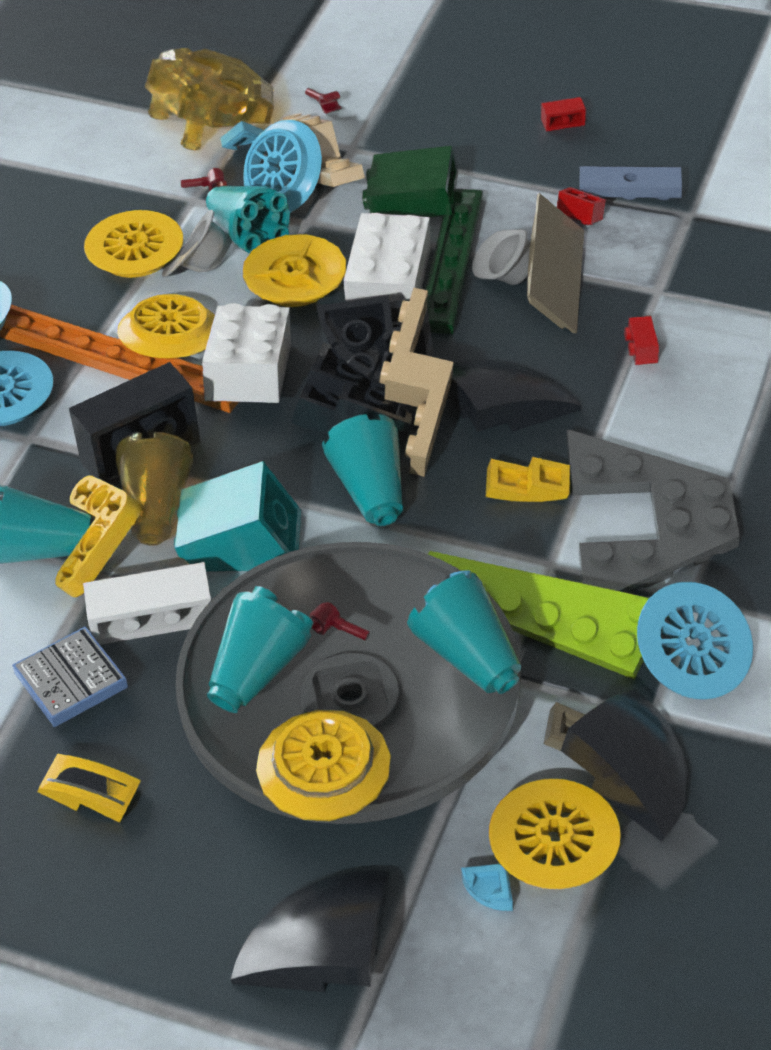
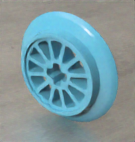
M282 120L263 130L247 153L243 173L244 186H267L286 196L290 212L299 208L315 189L321 171V148L314 132L307 125L296 120Z
M0 351V426L15 424L26 419L49 397L53 388V375L48 365L40 358L21 351Z
M696 582L670 584L654 593L640 613L637 625V639L642 658L654 677L673 692L693 699H713L734 690L747 675L753 657V640L749 625L736 604L717 589ZM677 611L682 612V617L679 615ZM693 612L698 613L696 621L694 620ZM665 618H667L672 625L666 623ZM706 618L713 623V626L710 628L705 627ZM718 630L721 637H713L711 632ZM661 633L668 636L671 639H662ZM688 637L691 639L698 638L701 645L697 648L695 645L688 646L685 639ZM713 646H722L724 648V651H721ZM663 648H674L675 652L668 656ZM680 656V664L676 667L671 660ZM714 661L718 662L720 666L717 667ZM689 662L692 674L686 672ZM703 668L705 669L708 675H705L703 673Z

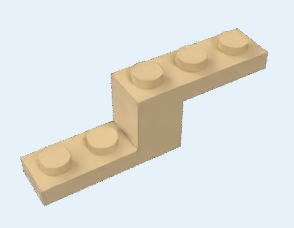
M301 113L283 117V120H296L304 123L316 135L322 156L318 184L335 187L365 178L362 164L350 162L349 158L341 159L332 121L321 120L319 115L311 117L310 114L302 115Z
M413 288L410 301L403 300L398 322L403 324L400 332L394 330L392 334L389 352L393 353L391 362L384 361L380 383L385 384L386 400L418 407L414 425L419 426L416 436H409L405 457L411 458L410 473L425 477L452 383L454 362L414 353L427 311L428 291Z

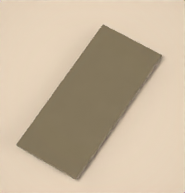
M538 193L529 249L528 300L531 305L561 329L566 327L572 333H577L584 230L542 194Z

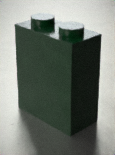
M452 146L374 154L371 168L366 171L368 186L362 192L364 209L370 210V213L387 215H414L418 217L452 215L458 178V169Z

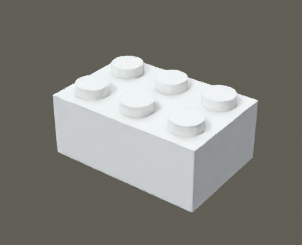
M361 213L344 277L345 302L388 295L390 302L410 300L413 288L422 289L431 251L430 217Z
M236 303L217 306L202 361L205 401L279 403L291 347L290 308L278 307L272 304L251 307Z

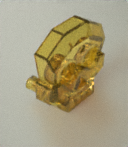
M189 48L172 49L160 53L159 59H152L145 88L152 93L148 115L157 120H166L168 118V110H170L178 118L185 119L186 124L180 143L184 148L188 150L201 149L205 125L212 128L230 127L241 121L270 124L274 109V88L243 61L206 48L194 52Z

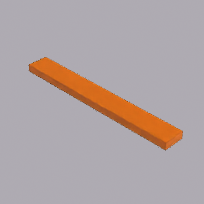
M11 305L5 324L0 331L1 338L128 380L171 362L192 386L195 402L231 413L239 403L235 401H205L203 368L200 365L178 358H154L141 355L127 348L120 339Z

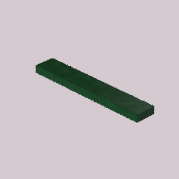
M456 189L452 215H443L425 288L428 291L427 308L431 332L453 334L483 203V191Z

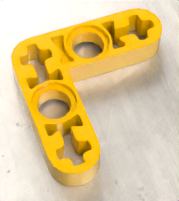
M86 476L76 484L70 495V503L81 512L90 514L91 518L95 520L61 566L55 579L56 586L74 598L84 593L83 583L95 580L133 526L141 511V504L125 491L93 476Z

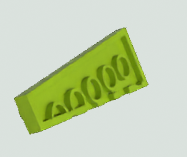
M428 552V555L441 559L461 571L471 570V572L475 573L482 581L485 590L500 606L514 632L635 680L644 661L638 645L637 625L640 613L649 598L443 553Z

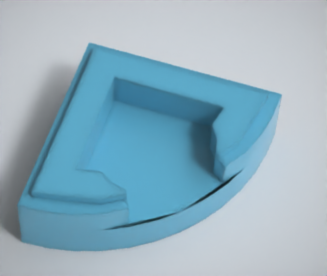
M241 121L220 138L222 147L238 150L237 146L253 144L263 130Z
M501 864L461 867L463 884L468 893L477 902L495 910L513 911L508 871Z

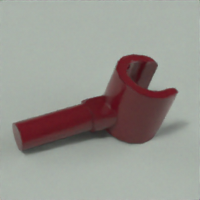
M311 88L306 89L305 94L320 103L323 113L327 114L342 109L337 102V99L340 98L338 91L322 94Z
M213 168L206 177L181 180V187L209 186L211 191L215 187L227 186V182L224 180L223 171L219 168Z
M322 603L310 613L314 623L311 629L320 635L335 627L364 641L369 637L370 631L346 621V619L340 616L339 611L332 603Z

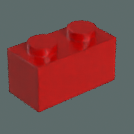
M581 97L541 103V121L546 132L585 125L586 108Z
M569 187L559 191L557 208L570 219L575 218L581 220L582 224L593 225L595 222L603 220L606 199Z
M652 317L629 318L628 327L624 328L625 340L630 342L628 343L629 356H633L635 365L658 363L659 344Z

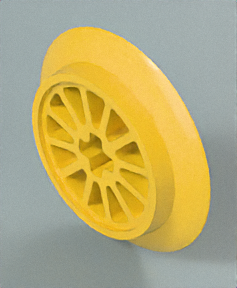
M148 210L126 211L112 215L96 224L85 239L84 250L90 262L102 270L120 277H143L157 272L177 255L183 244V232L175 220L162 213Z
M177 294L157 295L142 300L121 319L117 329L118 337L127 348L141 355L167 359L186 357L206 350L215 314L205 308L199 301L188 296Z
M541 779L517 787L499 802L489 824L490 845L496 859L503 868L527 884L547 889H565L580 886L601 875L615 859L621 839L619 821L610 804L591 788L565 779ZM556 810V814L552 816L548 811ZM563 812L570 813L568 817H562ZM534 814H540L541 819L536 817ZM549 832H558L560 841H551ZM567 855L575 860V862H569ZM544 856H547L545 864L538 863ZM558 858L561 866H552L553 859Z

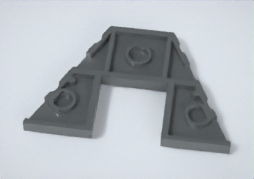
M567 430V450L572 496L650 492L657 540L579 543L582 584L633 594L638 588H648L673 577V571L692 562L697 566L708 561L715 554H724L739 546L740 535L729 478L573 430Z

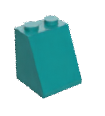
M262 461L182 489L180 507L177 510L178 524L176 537L174 538V548L181 559H185L189 565L204 562L206 572L249 571L275 557L299 550L302 510L265 462Z

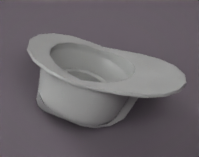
M209 210L201 218L189 239L181 247L177 255L168 262L161 274L163 277L171 274L179 266L200 273L208 272L222 262L232 244V239L212 221L214 218L213 210Z
M522 229L502 230L489 236L475 254L472 263V271L475 277L490 280L497 279L511 285L521 283L528 276L530 240L527 238L526 231Z

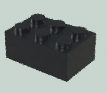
M171 362L69 408L80 462L91 476L108 484H113L201 442L192 386Z

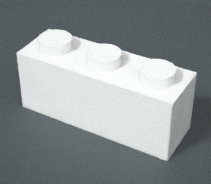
M204 562L83 583L90 632L99 645L191 629L199 614L211 601Z

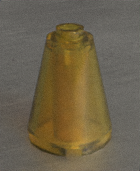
M154 432V438L141 439L142 433L133 434L123 439L116 450V463L122 490L141 504L140 514L130 528L132 536L142 544L149 546L159 545L171 536L177 510L180 507L181 490L186 487L193 464V454H191V447L188 442L177 436L161 432Z

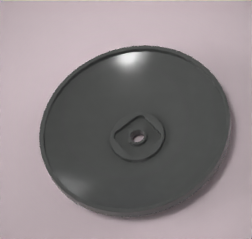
M339 542L307 547L275 557L252 568L223 588L199 614L186 636L177 664L175 686L183 730L191 748L206 769L225 787L246 801L267 811L293 819L302 820L280 811L263 794L256 773L259 750L272 730L293 716L314 710L345 711L366 719L383 735L391 755L389 779L377 799L356 814L332 821L304 820L316 823L353 824L386 820L429 806L450 795L480 772L497 753L513 724L520 699L521 670L517 674L519 681L509 691L503 694H498L497 691L486 693L418 639L407 625L409 614L414 607L419 613L426 606L423 597L428 593L429 589L433 585H438L440 582L450 578L451 573L461 570L441 559L401 546L371 542ZM255 586L266 588L277 596L278 601L276 603L287 608L289 611H300L311 620L313 618L310 616V613L320 604L329 602L337 608L340 616L346 619V621L370 631L368 639L364 641L335 627H332L323 635L310 629L312 636L306 647L246 706H241L237 713L221 709L207 697V693L210 690L208 684L234 598L240 592L252 593ZM487 592L520 662L516 637L510 623L500 606ZM347 692H356L361 695L355 701H344L340 698L341 695Z

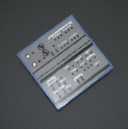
M86 627L12 665L15 675L53 727L64 723L128 688L125 676Z

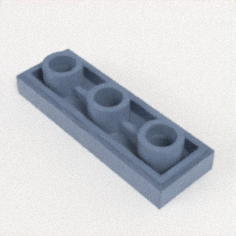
M580 166L579 190L600 198L622 197L627 200L636 198H657L659 200L681 198V167Z

